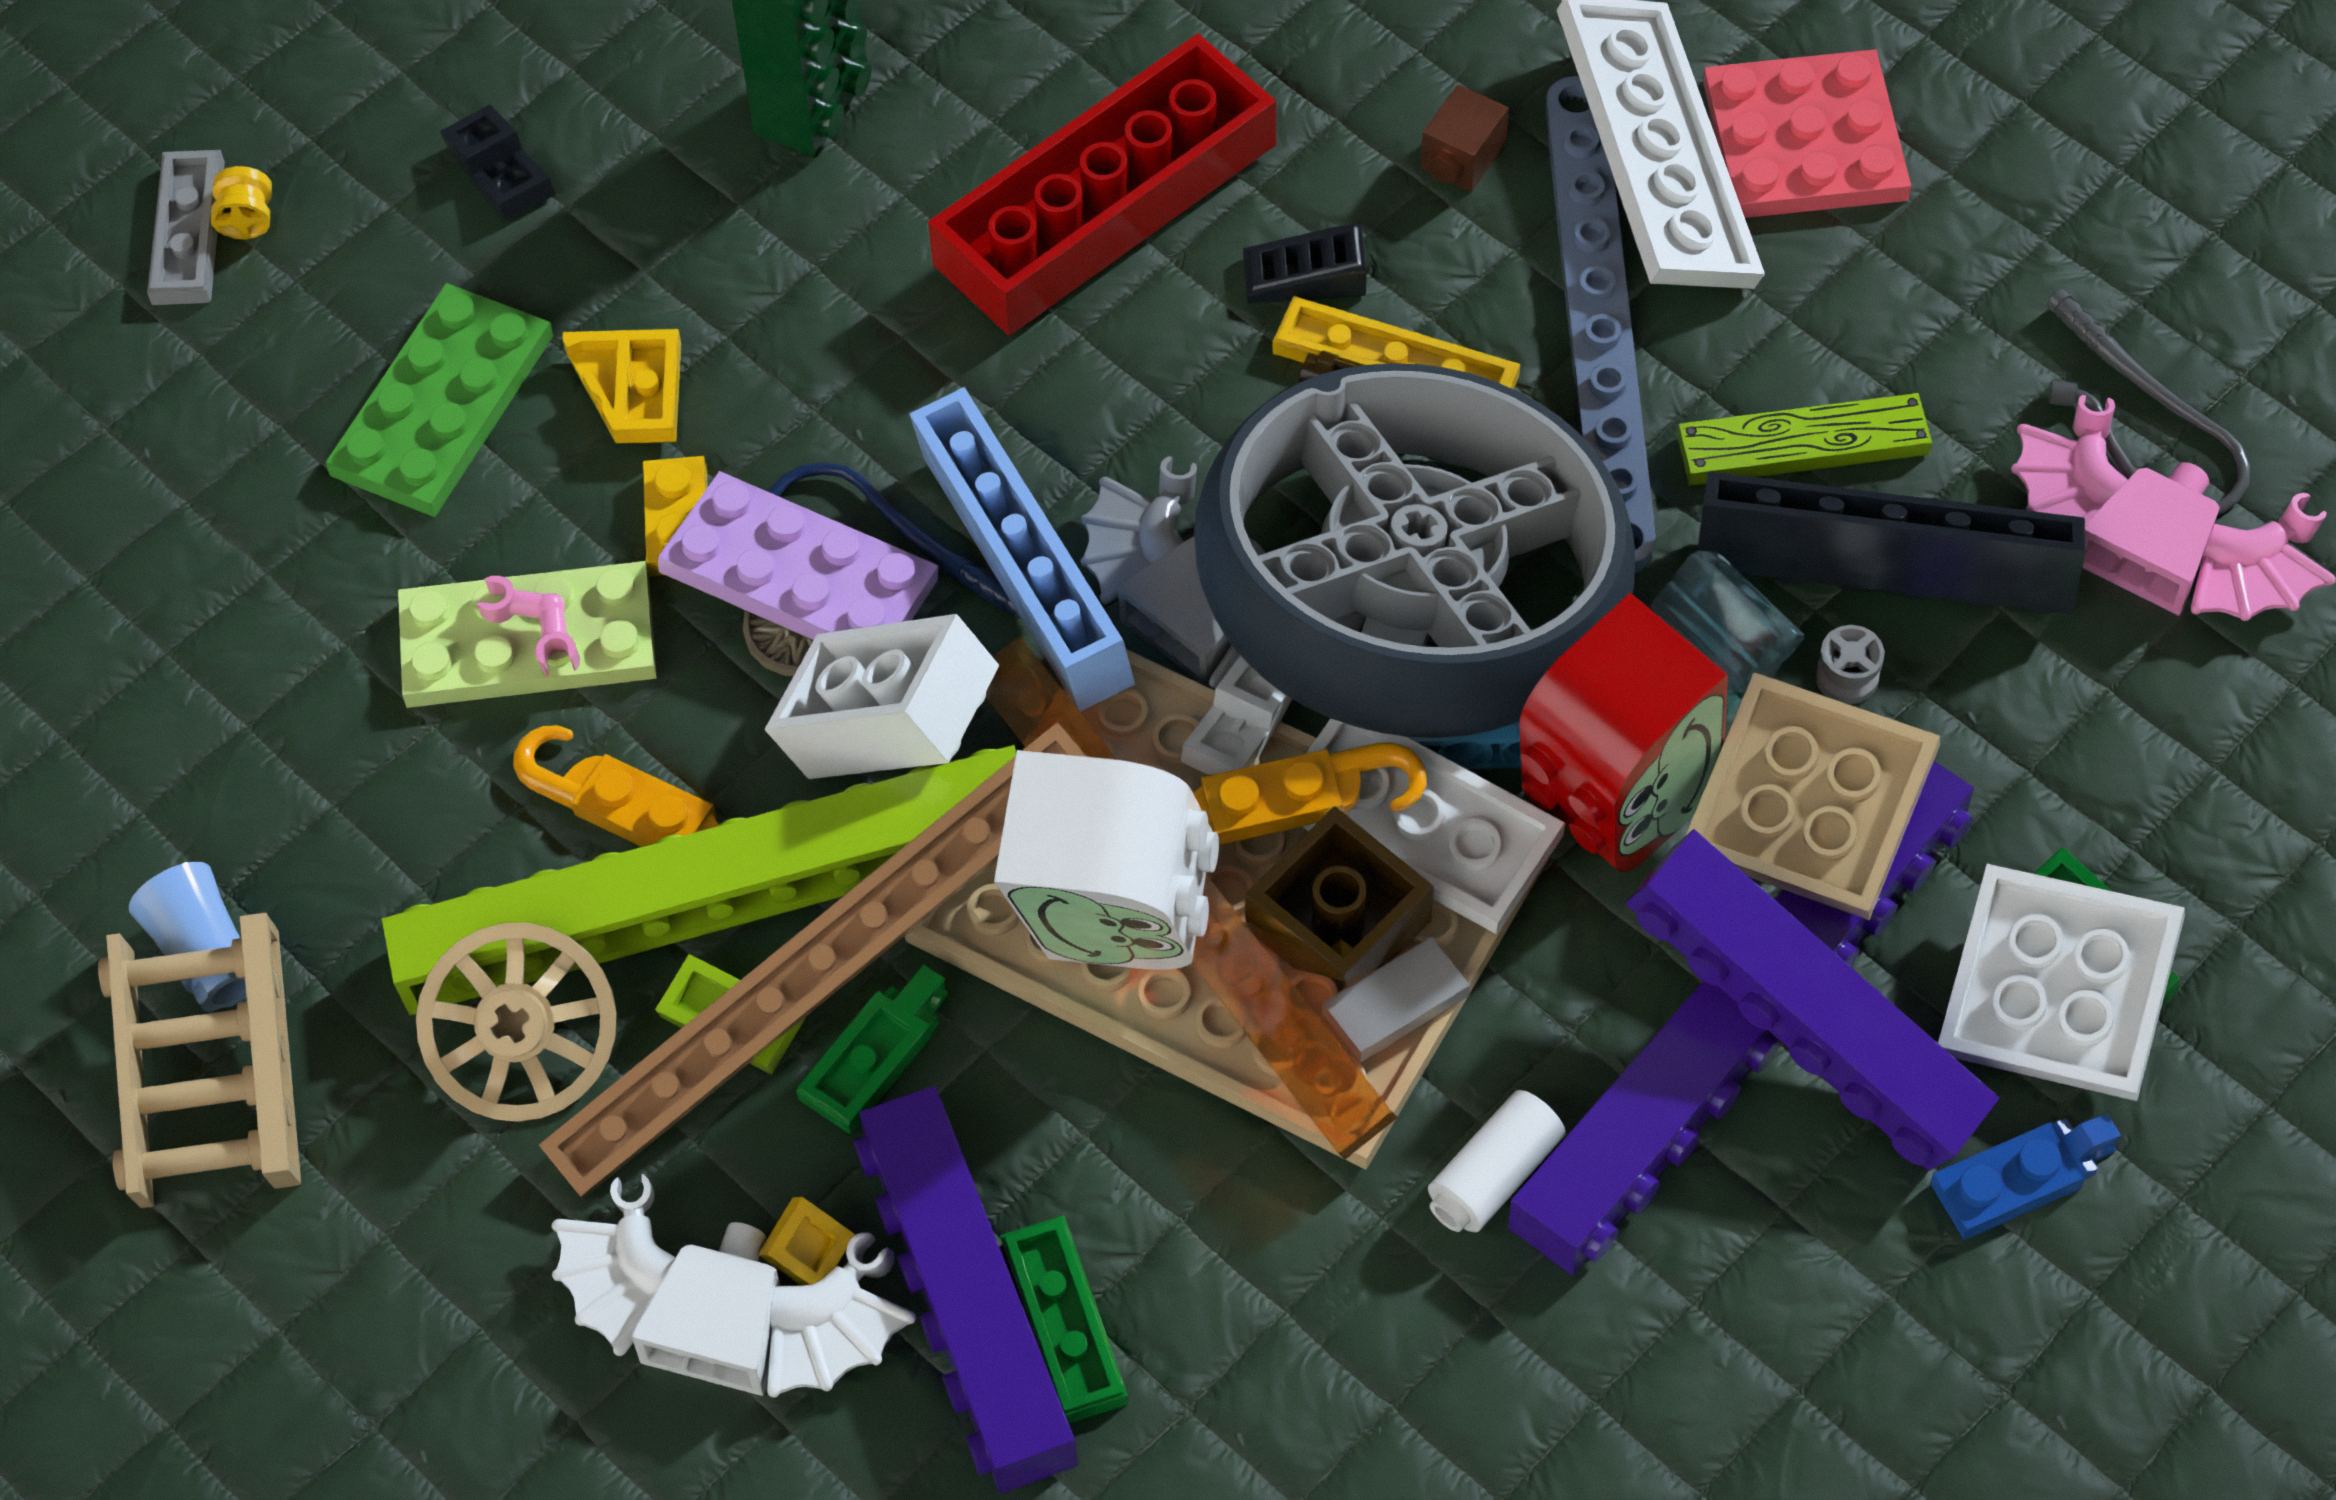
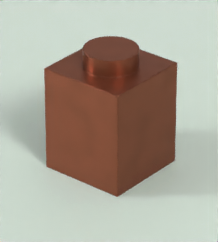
M1457 84L1422 132L1421 169L1429 172L1441 182L1453 183L1472 192L1506 145L1509 107Z

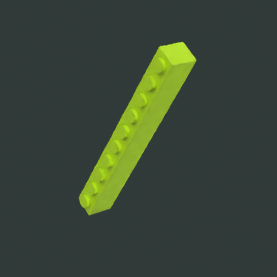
M1015 745L997 750H980L968 758L935 767H918L906 775L873 784H856L847 788L844 792L819 799L794 801L786 804L781 809L757 816L728 819L716 827L684 836H666L654 844L622 853H604L595 857L592 861L560 870H542L534 873L527 879L505 885L476 888L465 896L432 905L419 904L411 906L402 913L381 918L393 983L409 1015L417 1014L419 996L427 976L440 957L460 939L479 929L501 923H531L550 927L571 937L600 964L843 897L1016 756ZM524 938L523 984L538 981L562 951L544 942ZM506 939L485 944L468 953L496 987L505 984L507 969ZM575 962V964L571 967V969L568 972L578 970L581 968ZM454 966L444 979L435 1001L455 1004L480 997V995L466 976Z

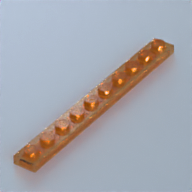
M1018 636L993 657L999 664V667L986 691V697L1025 748L1058 722L1087 757L1118 760L1021 636ZM1206 873L1203 896H1207L1209 902L1208 923L1204 936H1196L1191 963L1336 1152L1346 1160L1398 1117Z

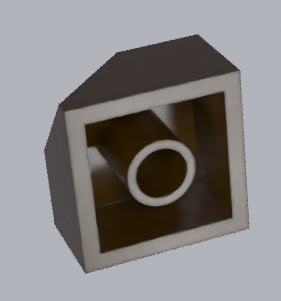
M1334 806L1245 893V928L1294 969L1346 981L1381 968L1391 962L1432 921L1434 886Z

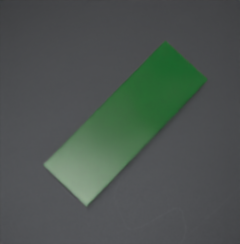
M1065 1215L1000 1235L1001 1246L1018 1296L1068 1423L1128 1405V1394Z

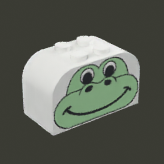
M1017 750L994 882L1048 959L1138 969H1177L1191 964L1196 936L1203 937L1206 932L1209 902L1207 896H1203L1206 872H1214L1216 868L1219 837L1217 832H1212L1208 823L1207 812L1201 810L1188 784L1175 775L1147 765L1122 760Z

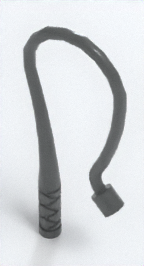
M2065 289L2055 292L2047 301L2046 306L2058 318H2061L2062 322L2070 330H2073L2083 342L2085 341L2086 345L2098 357L2161 404L2218 439L2232 453L2237 466V481L2230 493L2217 502L2220 507L2218 515H2222L2237 504L2249 486L2250 464L2243 446L2226 429L2182 401L2153 378L2128 355L2114 337H2110L2111 335L2105 332V329L2096 320H2093L2092 316L2084 308L2080 307V304ZM2051 381L2048 404L2074 407L2075 402L2078 403L2079 397L2086 395L2085 406L2088 409L2096 412L2104 411L2100 402L2093 395L2077 389V383ZM2110 427L2109 434L2105 438L2106 448L2122 474L2129 479L2137 469L2128 459Z

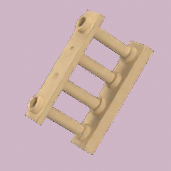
M267 913L240 916L241 938L232 939L231 946L137 960H135L133 949L120 933L106 935L108 957L99 959L98 974L104 997H111L123 1147V1149L114 1150L113 1171L118 1189L126 1190V1194L140 1208L154 1206L152 1179L237 1166L252 1165L254 1171L262 1170L263 1176L274 1189L301 1185L279 931ZM234 972L238 979L245 978L247 1001L238 1002L236 1010L140 1023L137 986ZM235 1036H241L243 1042H251L252 1065L244 1066L241 1074L145 1087L142 1050ZM246 1100L248 1106L256 1105L258 1130L249 1131L248 1138L150 1152L147 1114Z

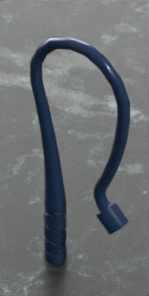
M826 462L801 465L782 475L767 490L769 493L780 496L790 485L805 477L819 475L842 477L856 486L900 533L957 582H960L963 586H968V589H971V591L978 595H982L984 599L993 605H998V608L1007 612V614L1015 619L1021 618L995 576L986 570H981L982 568L951 551L923 532L892 506L865 477L851 468ZM916 614L912 620H917Z

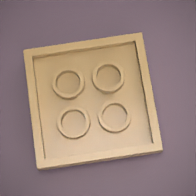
M1754 672L1686 835L1695 829L1750 878L1870 920L1940 747V736Z

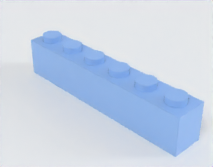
M965 387L909 413L924 460L1078 712L1135 685L1122 637Z

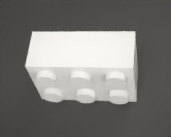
M957 614L817 634L764 730L808 779L949 763L960 748L961 739L977 708L984 701L986 691L999 664Z

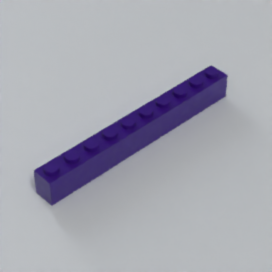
M1933 761L1870 920L1786 890H1782L1774 900L1849 966H1852L1859 954V949L1856 946L1867 933L1877 937L1886 928L1898 907L1894 902L1906 888L1914 893L1923 885L1935 866L1936 860L1933 857L1945 844L1952 849L1964 837L1973 821V816L1967 812L1974 787ZM1703 981L1512 1198L1508 1228L1572 1276L1588 1258L1594 1263L1598 1262L1614 1243L1619 1233L1615 1226L1629 1210L1637 1215L1649 1204L1660 1185V1181L1656 1178L1670 1162L1679 1167L1686 1161L1700 1140L1701 1134L1697 1132L1710 1116L1719 1120L1728 1112L1741 1091V1087L1737 1084L1750 1069L1760 1073L1775 1056L1781 1041L1769 1030L1757 1028L1747 1021L1741 1014L1738 1003L1718 985H1711Z

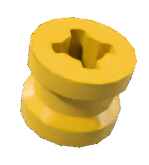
M243 166L229 167L218 172L213 179L212 187L213 197L216 200L211 207V225L214 229L226 237L243 240L258 238L265 234L270 227V209L267 205L272 198V182L268 176L257 169Z

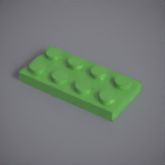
M446 283L325 462L329 475L414 510L436 517L553 338L551 323Z

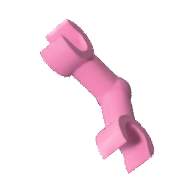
M502 576L484 578L490 593L504 595L505 597L502 601L495 604L477 602L476 604L481 616L492 623H502L514 615L539 618L542 638L539 639L535 647V655L542 672L547 677L549 676L548 659L550 655L557 651L568 652L573 669L576 671L580 665V656L573 638L567 634L564 616L565 602L561 596L556 593L542 594L516 590L513 588L512 583Z

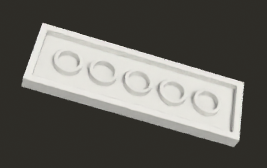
M1562 0L1556 11L1650 284L1755 289L1765 273L1668 4L1638 0Z

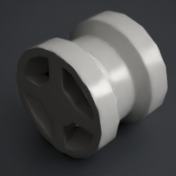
M1856 625L1840 626L1828 633L1822 642L1820 660L1818 661L1815 677L1818 688L1825 697L1848 705L1859 704L1871 698L1878 686L1885 654L1883 644L1876 634L1865 627ZM1846 667H1858L1860 669L1859 672L1843 671Z

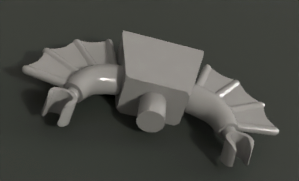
M1173 457L1164 458L1160 465L1158 487L1160 497H1156L1153 501L1109 477L1100 478L1099 499L1087 514L1080 517V523L1085 526L1089 535V543L1085 555L1081 559V565L1086 567L1098 580L1101 590V602L1109 604L1119 599V616L1123 624L1200 684L1216 689L1241 655L1228 641L1216 622L1202 589L1196 565L1195 537H1191L1184 542L1176 531V523L1181 511L1179 504H1185L1194 497L1197 473L1196 464L1192 463L1187 474L1174 475L1172 474ZM1249 538L1257 555L1265 554L1262 547ZM1356 611L1332 621L1359 631L1366 616Z

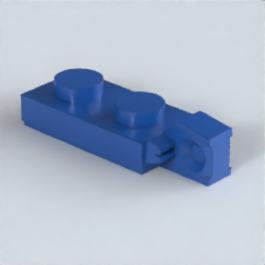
M2108 1113L2083 1122L2074 1129L2068 1119L2057 1121L2054 1124L2049 1122L1933 1173L1930 1184L1963 1240L1969 1239L2080 1190L2084 1180L2097 1173L2098 1168L2094 1162L2115 1153V1146L2118 1139L2121 1138V1134Z

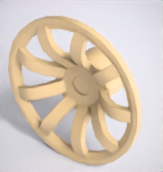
M501 923L479 929L460 939L440 957L428 974L419 996L416 1015L417 1038L425 1065L436 1083L454 1101L474 1113L495 1120L519 1122L543 1118L561 1111L581 1098L599 1079L610 1059L616 1037L617 1012L612 989L602 968L591 954L575 940L546 926L531 923ZM524 938L544 942L562 951L533 986L523 984ZM506 939L507 969L505 984L496 987L468 953L485 944ZM576 962L588 977L596 997L551 1006L546 997ZM454 966L466 976L481 996L482 1000L477 1008L435 1001L444 979ZM600 1013L599 1037L594 1053L553 1033L554 1023ZM438 1018L474 1025L476 1036L440 1058L434 1040L432 1019ZM544 1048L585 1068L572 1085L556 1096L538 1056ZM486 1050L488 1054L494 1057L482 1098L464 1088L449 1072ZM511 1062H521L536 1093L538 1103L525 1105L498 1104Z

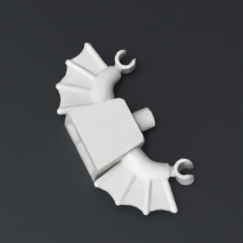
M642 1174L644 1192L641 1198L635 1202H625L621 1199L622 1185L619 1177L612 1182L610 1189L612 1199L624 1213V1218L619 1220L618 1224L556 1219L552 1223V1228L557 1232L561 1243L560 1260L557 1269L552 1273V1277L555 1281H561L574 1297L575 1323L577 1325L586 1326L604 1335L617 1356H623L632 1343H634L641 1364L764 1396L767 1388L769 1396L777 1397L783 1392L798 1387H811L830 1391L833 1385L846 1372L867 1364L879 1365L882 1362L881 1354L891 1336L908 1324H913L916 1320V1315L912 1311L860 1288L858 1281L863 1276L868 1278L885 1276L893 1267L895 1260L894 1252L887 1247L879 1253L873 1262L863 1264L862 1258L865 1250L875 1241V1237L867 1232L856 1234L850 1239L846 1251L849 1262L843 1268L836 1266L822 1280L812 1285L780 1286L777 1270L768 1264L758 1262L760 1257L758 1253L766 1240L765 1234L759 1229L744 1223L734 1222L728 1224L719 1251L690 1244L681 1248L677 1257H674L659 1248L652 1237L651 1221L649 1217L644 1216V1213L651 1207L654 1201L652 1184L644 1174Z

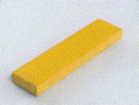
M1293 296L1273 339V354L1302 363L1305 362L1310 352L1320 355L1325 350L1339 355V360L1356 366L1400 363L1444 367L1471 373L1514 389L1520 373L1519 363L1297 296Z

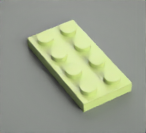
M646 561L505 577L516 590L542 594L556 593L565 602L564 616L567 634L574 640L580 656V665L575 671L568 652H554L548 659V677L542 672L535 655V647L539 639L542 638L539 618L514 615L502 623H492L485 620L481 616L476 603L487 602L495 604L502 601L505 597L504 595L490 593L485 580L398 590L402 696L407 708L657 679L650 583Z

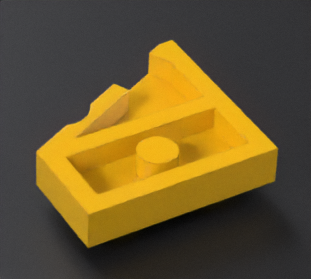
M679 329L563 332L565 352L615 443L676 442L681 360Z

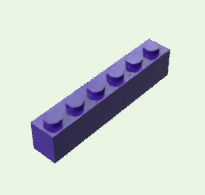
M1695 829L1690 831L1667 852L1626 901L1625 904L1637 914V920L1645 931L1657 939L1667 940L1688 959V965L1696 976L1708 984L1718 985L1738 1003L1741 1014L1747 1021L1757 1028L1769 1030L1789 1048L1790 1056L1798 1066L1813 1075H1820L1840 1093L1841 1101L1845 1107L1856 1116L1865 1120H1871L1891 1138L1892 1146L1896 1152L1907 1161L1915 1165H1922L1927 1171H1930L1955 1157L2000 1099Z
M934 1085L860 1111L859 1115L864 1137L853 1140L854 1147L865 1177L869 1178L878 1175L885 1194L875 1197V1201L887 1235L890 1236L900 1232L907 1252L898 1255L897 1259L910 1295L922 1291L929 1308V1312L920 1315L929 1347L933 1354L945 1350L952 1372L946 1373L942 1377L953 1410L956 1415L968 1411L974 1426L975 1433L965 1437L978 1475L981 1476L991 1472L1000 1495L1078 1466L1074 1436L936 1086Z

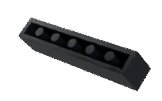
M1707 471L1695 568L1710 569L1722 575L1743 573L1774 577L1786 583L1807 581L1831 584L1850 591L1872 589L1896 592L1914 599L1936 597L1960 600L1972 606L1993 604L2017 607L2036 614H2050L2053 612L2073 614L2086 553L2085 517Z

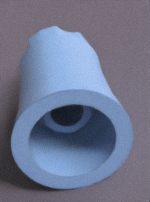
M203 862L183 863L157 874L137 890L129 903V913L154 940L164 956L231 946L232 939L240 938L221 899L212 869ZM235 972L180 980L186 991L194 994L204 1011L213 1012L220 1008L232 1007L247 997L245 978L238 979Z

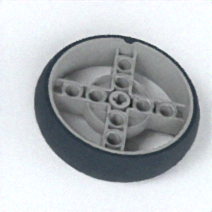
M1400 363L1363 365L1321 374L1281 392L1255 410L1241 423L1217 454L1207 474L1196 508L1194 525L1195 551L1201 586L1216 622L1237 652L1267 682L1303 706L1348 725L1383 734L1427 738L1466 736L1488 732L1520 721V716L1528 697L1546 671L1629 593H1633L1635 545L1629 515L1620 490L1595 450L1561 417L1521 392L1471 373L1444 367ZM1396 454L1425 456L1448 461L1473 469L1489 477L1471 483L1458 475L1442 469L1403 464ZM1299 470H1307L1332 503L1324 520L1321 535L1258 556L1244 528L1243 520L1246 512L1264 492L1276 483ZM1565 539L1580 566L1585 583L1583 593L1559 616L1531 631L1499 590V586L1507 571L1508 560L1513 556ZM1358 611L1364 616L1388 626L1408 630H1426L1438 647L1408 645L1379 639L1352 630L1332 620Z

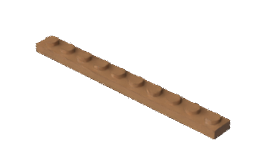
M1058 722L1022 750L1087 757ZM1016 756L539 1144L580 1197L584 1199L998 860Z

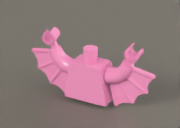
M2086 395L2079 397L2072 426L2074 433L2080 437L2077 441L2027 424H2020L2017 427V433L2020 435L2023 450L2018 462L2012 465L2011 471L2021 479L2028 493V506L2026 510L2085 517L2086 553L2083 568L2180 616L2184 609L2200 563L2201 567L2191 603V612L2196 615L2204 612H2223L2238 617L2243 621H2248L2254 615L2268 609L2283 608L2296 611L2300 607L2299 602L2311 590L2331 586L2335 583V576L2288 544L2289 540L2295 543L2309 542L2326 517V511L2321 512L2318 516H2308L2302 512L2311 498L2307 493H2299L2292 498L2279 523L2271 521L2250 530L2218 525L2214 523L2220 507L2216 501L2202 495L2209 485V478L2200 467L2191 463H2179L2169 478L2149 468H2141L2127 480L2108 462L2105 438L2109 434L2115 409V403L2111 398H2107L2104 411L2096 412L2085 406Z

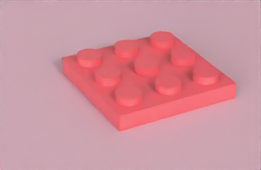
M1877 49L1705 67L1703 85L1715 137L1745 218L1909 201L1911 182Z

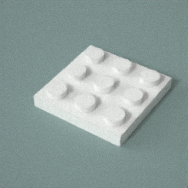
M1987 864L1938 1044L1956 1059L2137 1101L2185 917L2184 907Z

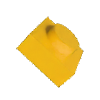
M794 1197L762 1246L758 1256L801 1286L812 1285L822 1280L837 1266L847 1249L850 1239L855 1234L804 1197Z

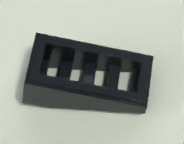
M1362 224L1336 226L1243 248L1247 303L1290 301L1293 296L1303 299L1366 296L1367 267ZM1346 260L1344 263L1335 264V261ZM1311 262H1322V268L1311 270ZM1298 263L1299 273L1287 275V264ZM1274 265L1275 279L1264 281L1262 266Z

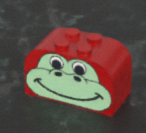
M1629 593L1554 662L1528 697L1519 721L1522 789L1536 807L1546 813L1551 812L1559 820L1565 822L1572 836L1584 849L1593 854L1598 853L1619 872L1623 873L1634 870L1690 821L1696 812L1725 742L1728 674L1632 593Z

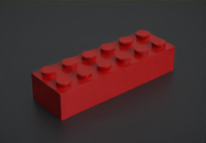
M1197 33L929 220L928 227L933 266L1008 336H1011L1275 147L1276 100Z

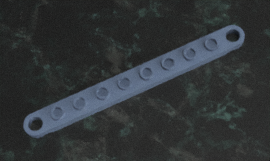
M1570 76L1558 80L1550 87L1547 94L1546 117L1579 433L1595 450L1622 494L1632 527L1633 539L1638 538L1637 542L1641 544L1635 550V572L1639 574L1644 567L1647 568L1650 561L1653 559L1656 533L1616 187L1590 108L1584 112L1574 113L1565 110L1561 106V102L1565 103L1568 97L1571 101L1573 96L1577 97V101L1583 98V103L1588 102L1579 76Z

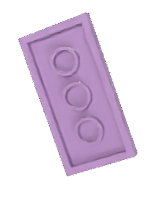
M721 471L718 472L658 556L660 573L812 640L815 639L817 634L911 621L938 581V565Z

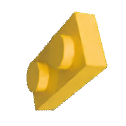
M704 456L643 461L646 564L649 576L664 575L659 572L658 556L708 488L707 467Z

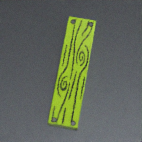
M1919 393L1678 424L1677 431L1678 443L1689 486L1706 484L1707 471L1761 477L1930 455L1932 446Z

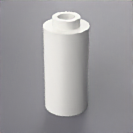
M1524 1090L1514 1091L1428 1185V1192L1433 1200L1430 1203V1209L1435 1217L1452 1231L1460 1232L1462 1229L1470 1232H1479L1565 1137V1127L1557 1114L1535 1095Z

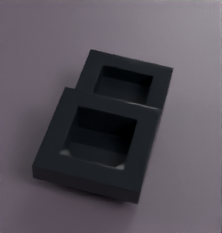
M491 104L440 131L444 142L462 169L505 222L556 195L550 177L523 150L517 131Z

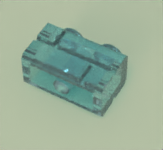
M1696 551L1691 554L1674 575V580L1664 587L1651 604V609L1661 619L1728 674V693H1733L1734 690L1736 692H1746L1754 672L1772 678L1780 669V664L1787 660L1804 640V634L1719 552Z

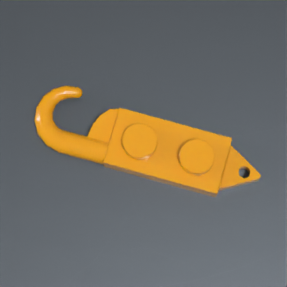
M558 725L539 727L526 734L519 741L514 751L513 768L518 779L530 790L572 809L575 816L638 846L643 847L654 844L666 836H684L719 825L716 821L713 804L607 754L583 759L574 765L564 777L537 765L534 755L539 746L555 739L570 741L573 738V732L570 729Z
M1378 742L1329 753L1328 749L1204 776L1201 777V787L1193 795L1201 810L1207 812L1208 823L1212 832L1218 833L1219 845L1315 824L1334 806L1345 814L1352 810L1359 800L1361 789L1360 773L1385 767H1397L1407 774L1409 780L1407 790L1389 804L1390 809L1394 812L1407 809L1421 798L1427 786V771L1421 758L1409 747L1395 742Z

